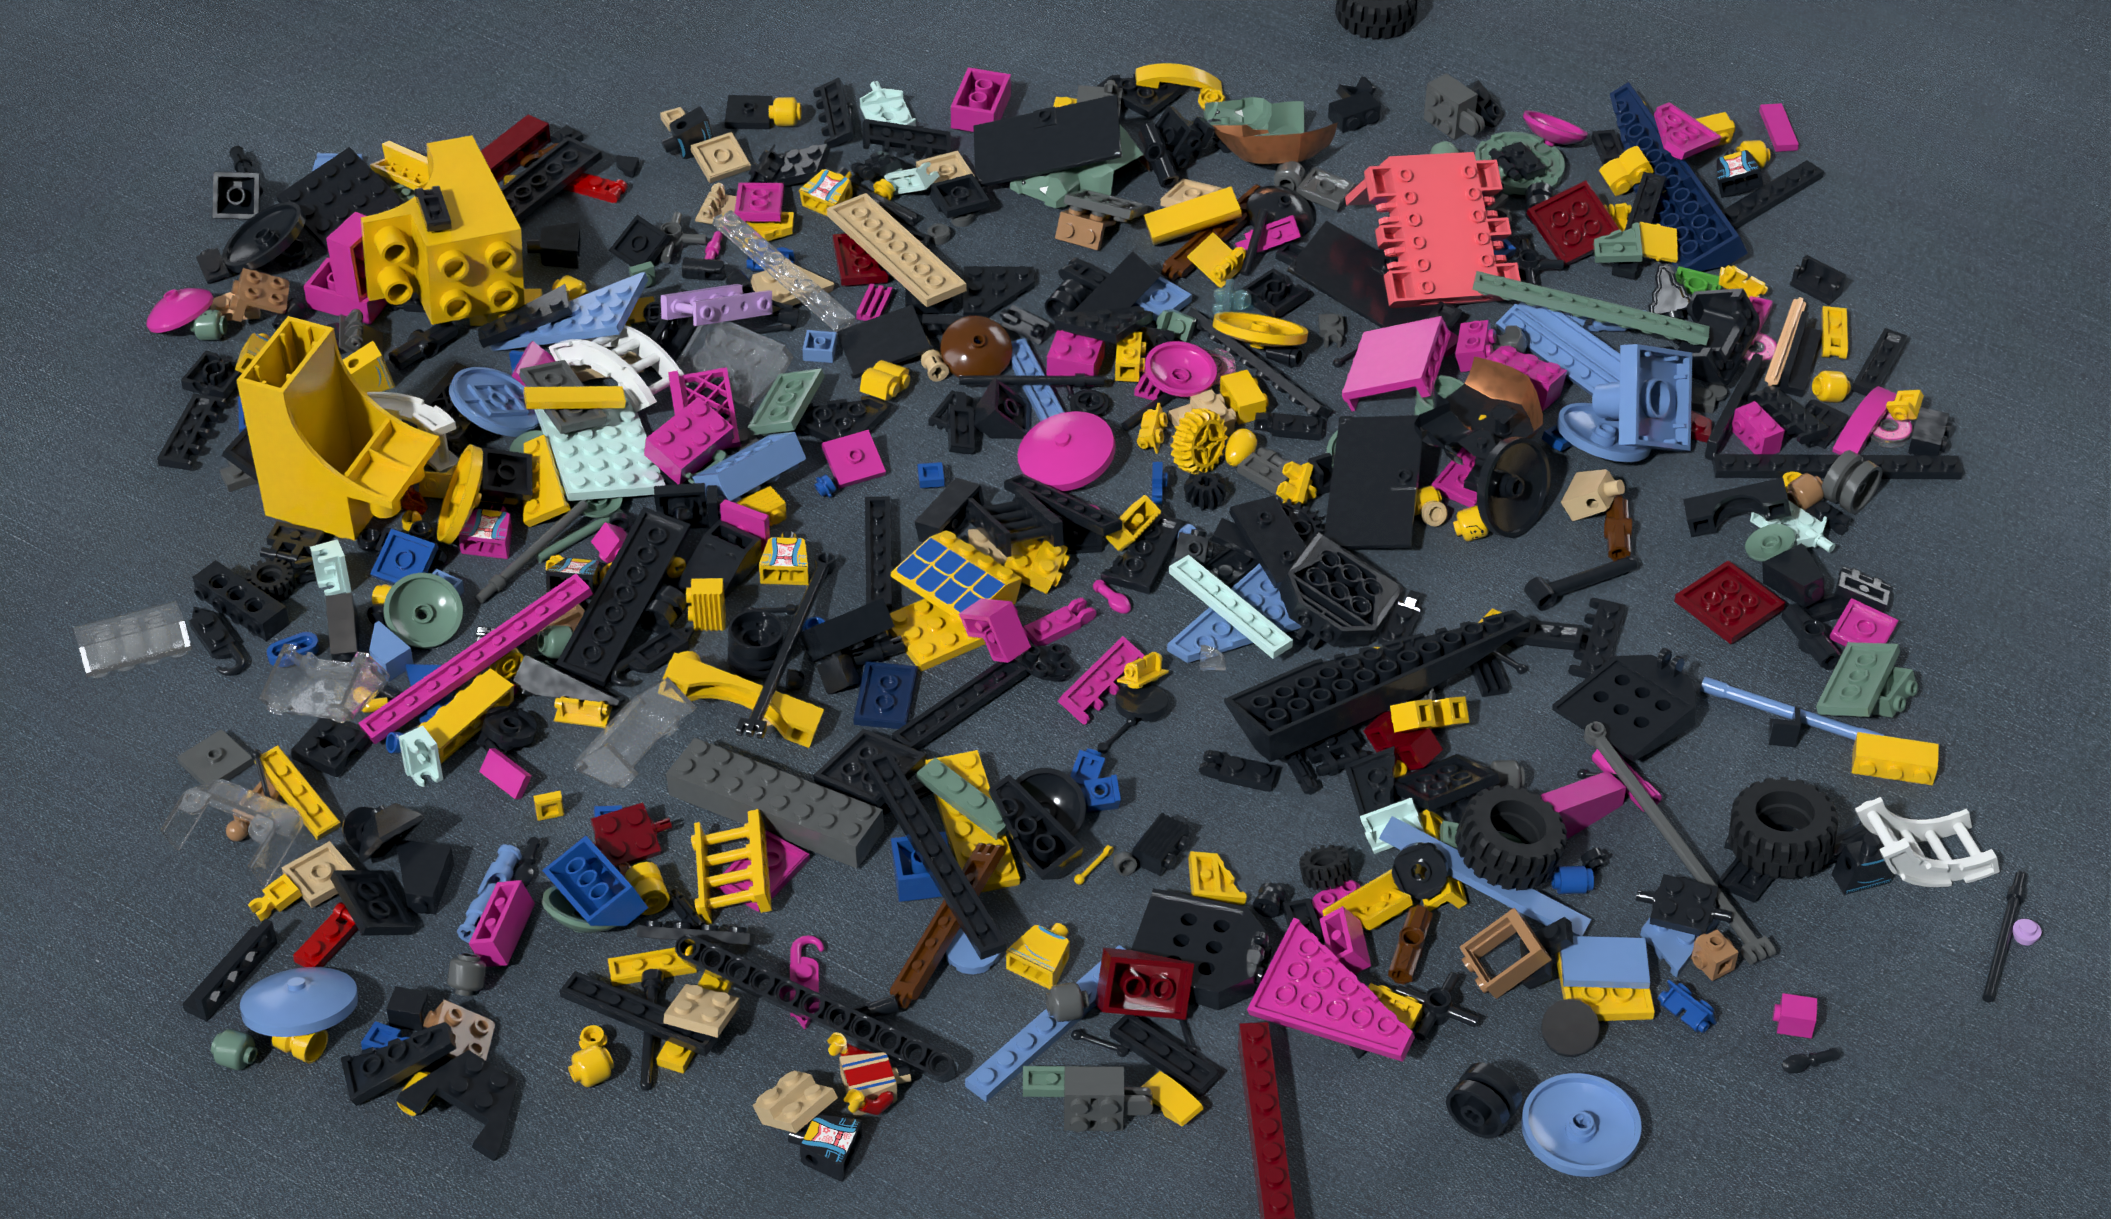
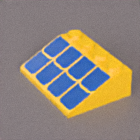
M947 530L929 537L891 572L892 578L961 621L959 613L981 598L1011 601L1013 605L1016 604L1022 578L1013 573L1011 569L997 563L992 557L983 554L975 549L973 545L962 541L954 533Z

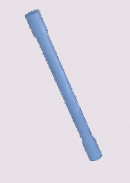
M1706 676L1703 679L1701 692L1719 698H1727L1792 720L1794 706L1732 687L1727 683ZM1800 709L1801 723L1852 740L1856 739L1857 732L1884 736V734L1863 727H1855Z

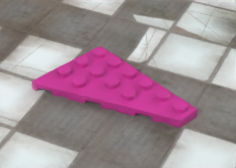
M1293 918L1247 1008L1249 1015L1403 1062L1415 1038L1413 1032L1404 1023H1401L1397 1016L1391 1010L1389 1011L1379 1001L1378 997L1365 984L1361 983L1357 976L1350 972L1325 945H1322L1318 938L1301 924L1299 919Z

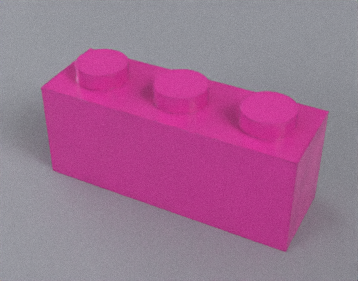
M521 880L496 883L469 942L473 952L481 956V960L486 963L487 967L508 965L535 905Z

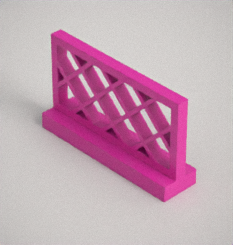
M727 367L680 376L678 370L668 372L675 415L695 398L700 397L709 406L717 409L716 412L719 415L723 412L730 416L727 421L734 427V439H732V444L726 449L740 447ZM724 376V380L719 386L710 383L713 378ZM695 381L700 383L694 391L686 387L685 384ZM705 387L713 390L708 398L699 394ZM719 394L727 398L721 405L713 401Z

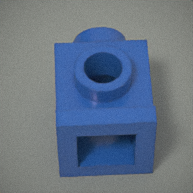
M1117 775L1084 780L1081 790L1085 799L1086 813L1119 808L1121 798ZM1103 790L1104 794L1098 795L1095 791Z

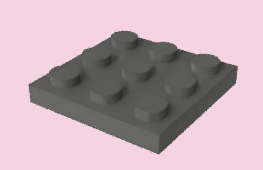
M1086 189L1066 194L1064 204L1071 205L1070 209L1081 212L1084 209L1092 210L1093 215L1100 217L1112 215L1114 220L1120 222H1127V220H1133V218H1139V216L1147 214L1149 207L1148 204Z

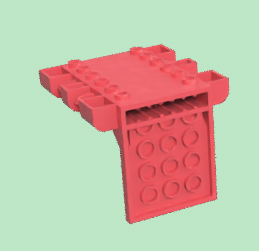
M1474 152L1389 156L1379 166L1368 167L1364 171L1365 179L1345 196L1346 206L1378 204L1376 205L1377 212H1389L1390 217L1378 219L1380 226L1375 230L1378 248L1386 249L1384 250L1385 256L1398 257V262L1387 264L1388 272L1384 275L1390 308L1437 305L1440 301L1446 304L1504 301L1505 299L1492 294L1483 295L1478 291L1472 290L1477 271L1521 281L1517 262L1504 263L1507 262L1506 255H1494L1493 251L1504 248L1503 241L1501 240L1511 235L1508 217L1497 218V211L1485 210V206L1495 204V198L1491 196L1498 194L1503 189L1497 160L1476 161Z

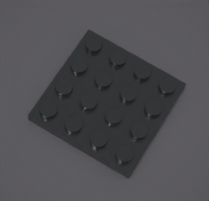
M350 147L276 195L279 203L294 202L299 205L306 216L304 228L328 253L326 238L354 212L370 216L391 210L405 203Z

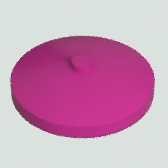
M1077 411L1060 413L1044 419L1029 430L1020 443L1018 463L1022 474L1058 491H1069L1091 483L1106 471L1115 455V439L1109 425L1102 418L1094 414Z

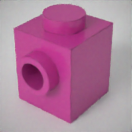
M605 522L591 543L599 551V557L606 563H611L628 534L623 528Z
M1782 993L1780 1004H1775L1773 1009L1772 1021H1777V1033L1812 1039L1817 1016V998Z

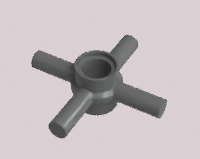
M674 212L671 222L664 223L660 228L661 231L671 238L663 249L661 261L664 263L670 262L672 253L680 251L683 243L706 244L707 242L706 235L684 234L681 231L680 222L682 214L680 212Z

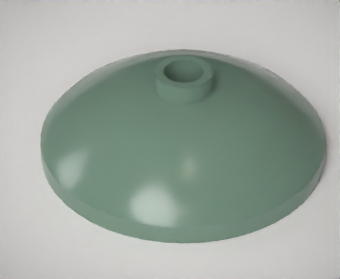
M414 573L403 577L391 587L384 602V619L388 629L408 646L418 649L434 648L446 643L457 632L463 616L462 601L457 590L444 578L431 573ZM423 612L427 617L420 619L417 614Z
M556 886L547 889L543 894L542 905L547 913L557 922L575 932L596 933L617 927L590 926Z

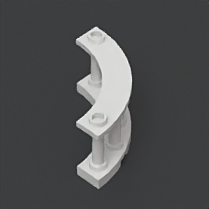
M626 325L620 335L582 340L569 339L548 347L555 361L565 360L569 366L590 365L591 369L605 377L611 376L619 383L618 386L623 387L624 395L636 412L657 402L653 396L654 394L667 387L671 391L668 372L678 370L679 376L684 375L683 371L679 369L668 353L655 341L642 332ZM605 347H616V348L613 349V350H609V349H607V348H605ZM631 351L643 359L630 365L620 356ZM652 366L662 379L647 386L637 373Z
M367 392V395L397 419L412 422L417 425L419 430L440 437L441 444L428 460V465L439 473H446L457 464L459 459L448 450L446 433L456 429V423L449 414L436 405L431 407L424 404L423 399L392 392Z
M1881 797L1872 801H1866L1861 806L1855 808L1863 825L1871 833L1878 835L1885 846L1879 850L1891 872L1901 876L1905 882L1924 887L1952 886V881L1964 879L1966 883L2000 872L1997 856L1993 850L1981 852L1969 834L1968 829L1972 828L1967 809L1940 818L1914 820L1902 818L1891 813L1885 807ZM1957 834L1970 857L1952 860L1941 843L1940 838ZM1928 841L1939 860L1926 858L1917 842Z

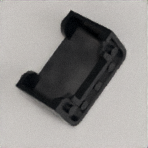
M1743 288L1694 291L1687 304V312L1694 323L1710 326L1709 338L1706 345H1693L1683 340L1678 351L1692 353V378L1718 386L1728 385L1732 381L1759 330V316ZM1672 346L1664 347L1666 349L1676 350Z

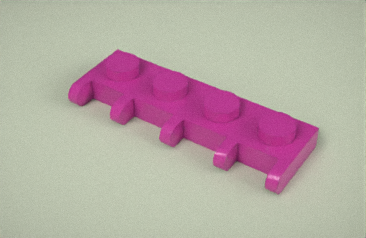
M1122 636L1059 698L1058 702L1084 725L1087 724L1090 718L1085 711L1090 706L1098 711L1101 710L1104 704L1099 697L1106 690L1112 695H1116L1119 687L1114 682L1121 675L1125 676L1124 668L1126 664L1139 658L1143 659L1145 655Z

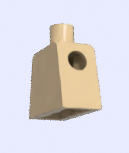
M1606 469L1577 472L1561 503L1572 521L1579 520L1608 510L1615 496L1624 493L1625 486L1622 480H1614Z

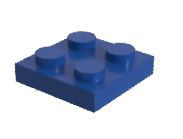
M391 528L370 575L382 581L395 584L410 574L427 573L439 547L435 543Z

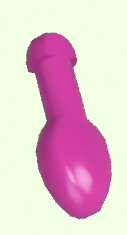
M1096 580L1094 582L1093 589L1096 593L1099 592L1108 599L1111 609L1122 614L1130 612L1131 604L1126 596L1121 593H1115L1103 580Z

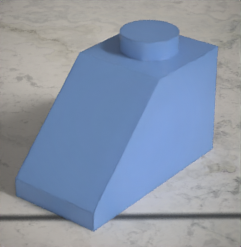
M380 621L376 622L369 649L371 656L370 666L376 675H381L389 682L406 671L405 664H414L412 652L406 643Z

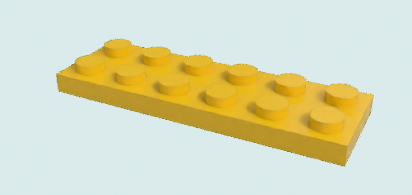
M978 750L937 758L992 800L988 792L990 786ZM933 759L925 760V766ZM934 793L953 856L961 869L965 866L978 843L994 844L995 846L1002 845L1005 848L1003 857L982 892L1020 885V877L1006 834L995 840Z

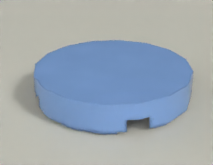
M961 927L945 952L947 962L956 967L957 971L965 974H979L990 970V966L994 963L996 965L999 961L1001 954L999 953L980 960Z

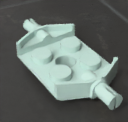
M873 81L870 84L873 91L860 98V108L865 119L916 126V119H912L903 99L902 90L882 89L878 81Z
M1789 500L1792 516L1766 521L1762 516L1754 512L1751 514L1750 521L1759 528L1772 524L1791 525L1788 527L1795 534L1793 547L1801 543L1806 548H1815L1819 545L1828 553L1832 552L1835 548V543H1832L1823 535L1827 517L1825 516L1821 522Z

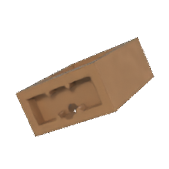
M1515 908L1460 946L1461 951L1465 955L1462 961L1471 973L1476 972L1478 978L1475 979V982L1484 994L1489 991L1496 999L1552 960L1525 918ZM1517 932L1530 953L1491 979L1479 958Z

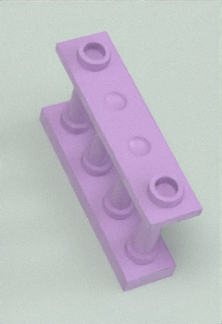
M740 284L661 295L662 319L671 320L693 316L694 326L772 314L771 290L743 294L742 285Z

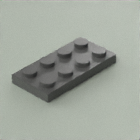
M565 360L520 369L519 377L526 387L584 386ZM543 409L560 434L606 424L607 416L601 409Z

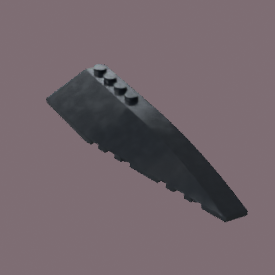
M1516 610L1483 617V622L1481 623L1467 621L1460 623V628L1447 631L1446 627L1436 629L1433 635L1425 636L1423 633L1384 642L1382 643V648H1369L1368 646L1360 648L1358 654L1346 656L1345 653L1334 655V660L1323 662L1322 659L1313 660L1224 699V703L1255 750L1269 762H1273L1389 710L1390 706L1406 702L1446 681L1514 638L1530 626V621Z

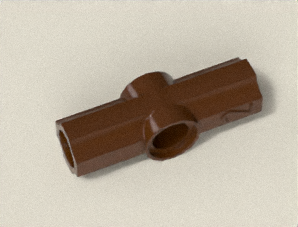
M1616 495L1609 509L1605 511L1604 539H1607L1608 557L1613 561L1630 556V539L1632 534V518H1629L1628 500L1624 499L1622 495Z
M1420 905L1410 907L1403 929L1399 932L1398 944L1388 971V976L1395 983L1404 985L1405 983L1412 982L1418 961L1422 957L1423 946L1433 918V913L1427 907Z

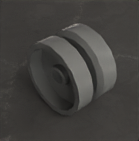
M1851 450L1845 451L1836 459L1825 476L1822 484L1824 498L1834 504L1840 502V507L1853 515L1859 513L1876 492L1881 481L1882 468L1869 460L1864 462L1862 456Z

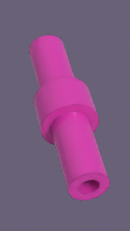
M716 231L712 240L708 242L704 259L714 260L718 256L723 237L720 231Z

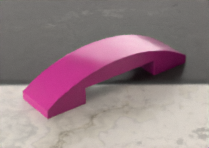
M1880 386L1874 388L1850 417L1832 452L1841 455L1845 451L1851 450L1860 455L1866 446L1870 434L1886 413L1889 414L1886 408L1887 402L1895 401L1897 394Z

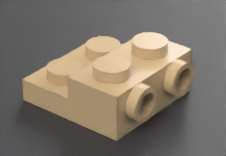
M1212 389L1190 396V404L1168 411L1169 420L1174 426H1179V418H1184L1185 412H1191L1192 408L1210 409L1219 414L1220 418L1224 419V426L1227 427L1225 435L1234 433L1237 420L1235 411L1232 408L1227 409L1225 407L1223 396L1215 394Z
M794 1070L780 1078L773 1089H769L760 1095L752 1106L763 1125L797 1133L838 1097L833 1088L816 1084L811 1074Z

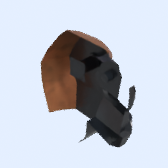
M1474 356L1465 384L1446 398H1443L1436 392L1434 382L1432 381L1434 409L1419 414L1414 423V429L1423 442L1444 449L1445 454L1452 461L1464 465L1463 459L1447 450L1444 445L1458 442L1473 456L1486 459L1497 444L1509 437L1519 436L1531 439L1535 436L1543 425V413L1537 392L1529 376L1505 364ZM1481 415H1486V418L1479 420Z

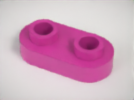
M1349 880L1348 882L1344 881L1342 886L1335 885V889L1328 887L1326 890L1316 894L1312 899L1316 917L1318 919L1322 918L1323 909L1359 889L1361 886L1357 882Z

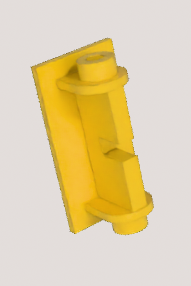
M1734 265L1720 268L1719 285L1725 289L1743 288L1748 298L1750 296L1759 298V295H1764L1768 289L1765 286V282L1753 276L1745 280L1748 274Z
M1157 403L1156 410L1149 409L1144 412L1141 429L1137 438V444L1141 449L1154 447L1156 454H1158L1160 443L1164 441L1163 430L1168 424L1167 414L1162 411L1160 403Z
M1151 652L1143 656V659L1139 658L1126 664L1124 668L1125 676L1117 679V682L1128 684L1129 688H1142L1144 684L1156 681L1159 677L1169 673V670L1161 669V654Z
M561 696V698L555 699L554 706L557 708L554 722L606 728L612 706L605 704L604 701L584 700V702H579V699Z

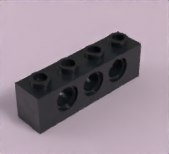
M216 560L192 577L195 587L194 593L201 601L205 600L217 612H223L229 616L235 624L242 625L253 636H258L267 642L290 625L286 606Z

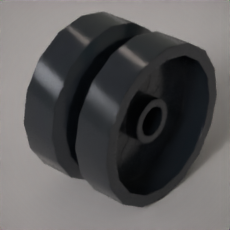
M1479 1062L1472 1063L1465 1070L1459 1082L1448 1093L1446 1106L1449 1114L1464 1130L1475 1136L1489 1139L1496 1138L1502 1133L1509 1123V1119L1520 1108L1523 1097L1520 1088L1507 1073L1492 1064Z

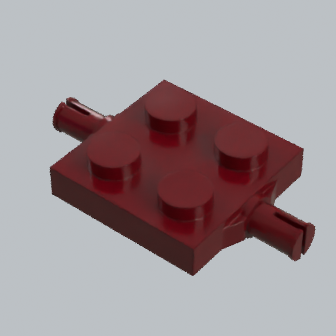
M643 802L591 818L590 822L595 834L593 844L614 867L624 862L633 864L661 855L657 833L672 829L669 818L653 823L647 814Z

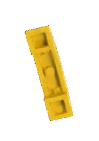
M1161 63L1136 68L1135 71L1136 85L1158 89L1160 82L1199 87L1200 93L1208 88L1222 92V84L1218 78L1192 66Z

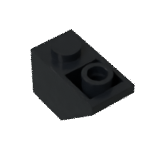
M1479 80L1467 85L1466 87L1478 94L1476 113L1483 117L1485 126L1495 127L1504 116L1501 108Z

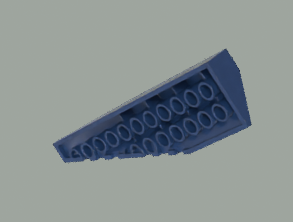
M1627 82L1611 92L1610 98L1617 118L1624 152L1631 147L1638 146L1653 168V174L1666 176L1665 185L1652 224L1656 225L1659 223L1661 226L1677 229L1678 261L1676 263L1671 262L1676 271L1678 266L1696 271L1728 266L1748 254L1740 236L1684 159L1681 160L1673 157L1669 151L1664 149L1654 116L1631 84ZM1640 183L1633 186L1636 194Z

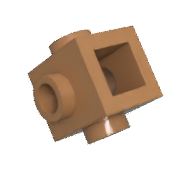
M1715 930L1709 934H1702L1695 940L1691 959L1698 969H1701L1711 981H1714L1735 970L1739 952L1733 947L1732 942L1728 938H1725L1718 930Z

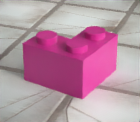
M981 598L959 613L968 636L984 638L993 661L1009 663L1031 647L1027 639L1028 634L1019 620L1018 610L1011 601Z

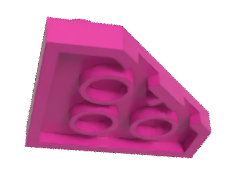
M1670 102L1656 108L1654 117L1663 147L1673 157L1683 160L1719 144L1720 135Z

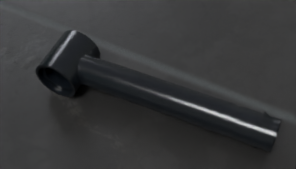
M1633 555L1626 556L1550 583H1546L1542 577H1535L1525 585L1524 592L1538 610L1545 611L1556 603L1557 596L1624 573L1628 574L1630 571L1637 569V561Z

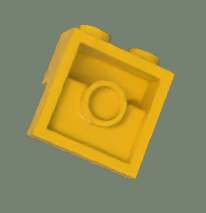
M1035 539L1014 543L1011 548L1012 556L1007 557L1004 567L1011 569L1013 573L1020 576L1022 583L1047 594L1051 586L1056 587L1063 573L1058 570L1059 568L1064 570L1070 556L1066 555L1068 547L1064 545L1053 547L1045 539L1042 543Z

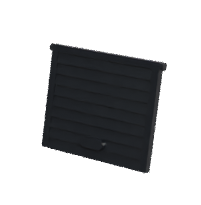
M913 305L837 331L853 372L851 374L852 378L861 377L868 368H873L880 360L897 364L922 355L928 350H933V346L929 345Z

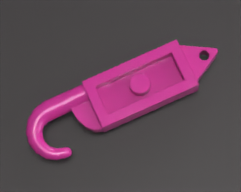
M802 936L792 943L790 949V980L819 993V965L812 958L802 957V947L806 944H814L820 952H823L824 946L821 940L815 936ZM790 991V1001L794 999L796 991ZM815 1002L809 1007V1013L819 1011V1002ZM790 1013V1016H794L803 1029H806L810 1024L809 1021Z

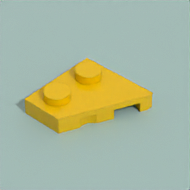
M782 212L781 222L747 221L744 237L745 247L793 234L794 212Z
M1190 851L1188 863L1192 896L1229 904L1245 905L1247 899L1245 892H1239L1234 885L1235 878L1224 867V862L1217 853Z

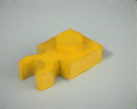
M284 873L262 890L265 896L253 899L248 906L257 915L259 920L263 921L270 916L274 908L281 912L300 898L302 894Z

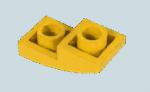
M1161 1071L1141 1086L1148 1087L1152 1091V1102L1161 1107L1163 1115L1182 1127L1203 1110L1202 1104L1192 1094Z

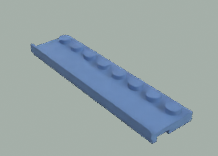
M1521 301L1518 305L1514 304L1496 322L1497 327L1504 333L1506 326L1517 325L1521 328L1527 340V349L1544 362L1556 363L1560 368L1567 370L1566 378L1591 396L1597 385L1620 381V353L1560 311H1551L1547 307L1538 305L1529 306Z

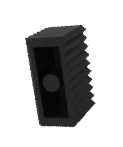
M1365 91L1329 103L1328 118L1333 124L1338 122L1337 128L1344 133L1360 126L1363 127L1364 125L1378 122L1381 105L1373 95L1371 96V93Z
M1920 407L1908 450L1910 455H1939V452H1945L1948 438L1943 436L1949 437L1952 425L1951 422H1947L1949 413Z
M1160 813L1133 847L1132 855L1137 861V865L1159 876H1162L1166 869L1171 870L1176 862L1177 855H1179L1180 851L1185 852L1190 844L1191 838L1189 837L1188 824Z

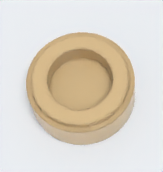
M1428 501L1421 509V518L1430 526H1439L1447 518V509L1444 504L1438 501Z

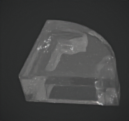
M1201 645L1200 670H1226L1225 657L1217 649Z

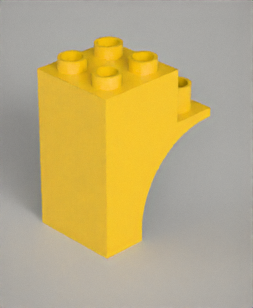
M471 135L426 143L429 181L423 190L431 189L432 186H440L451 219L452 229L440 232H427L416 197L391 210L361 217L366 289L369 301L385 298L390 304L400 305L407 302L412 294L416 292L432 325L507 311L525 305L521 228L475 139Z
M288 316L237 379L265 516L287 521L298 526L322 530L339 538L356 540L373 516L390 518L399 513L401 510V497L410 485L417 484L423 480L425 476L424 466L441 444L439 436L421 431L402 422L380 407L363 391L342 360L334 328Z

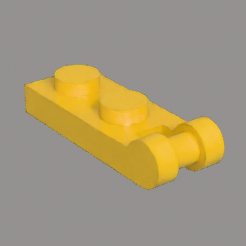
M1823 306L1821 313V356L1829 358L1831 355L1838 356L1839 359H1846L1848 352L1847 308Z

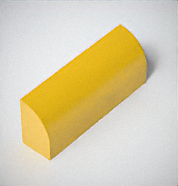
M1231 186L1144 215L1153 245L1242 217L1240 206Z

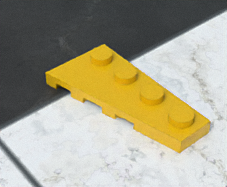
M544 434L524 443V453L532 454L533 496L530 501L523 500V523L528 527L571 510L565 500L566 494L564 487L560 483V474L555 466V458L549 438Z

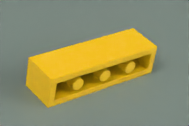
M490 668L483 675H478L465 690L459 691L450 703L440 707L430 720L419 725V727L423 725L437 743L441 764L482 729L488 710L498 706H509L514 701V685Z

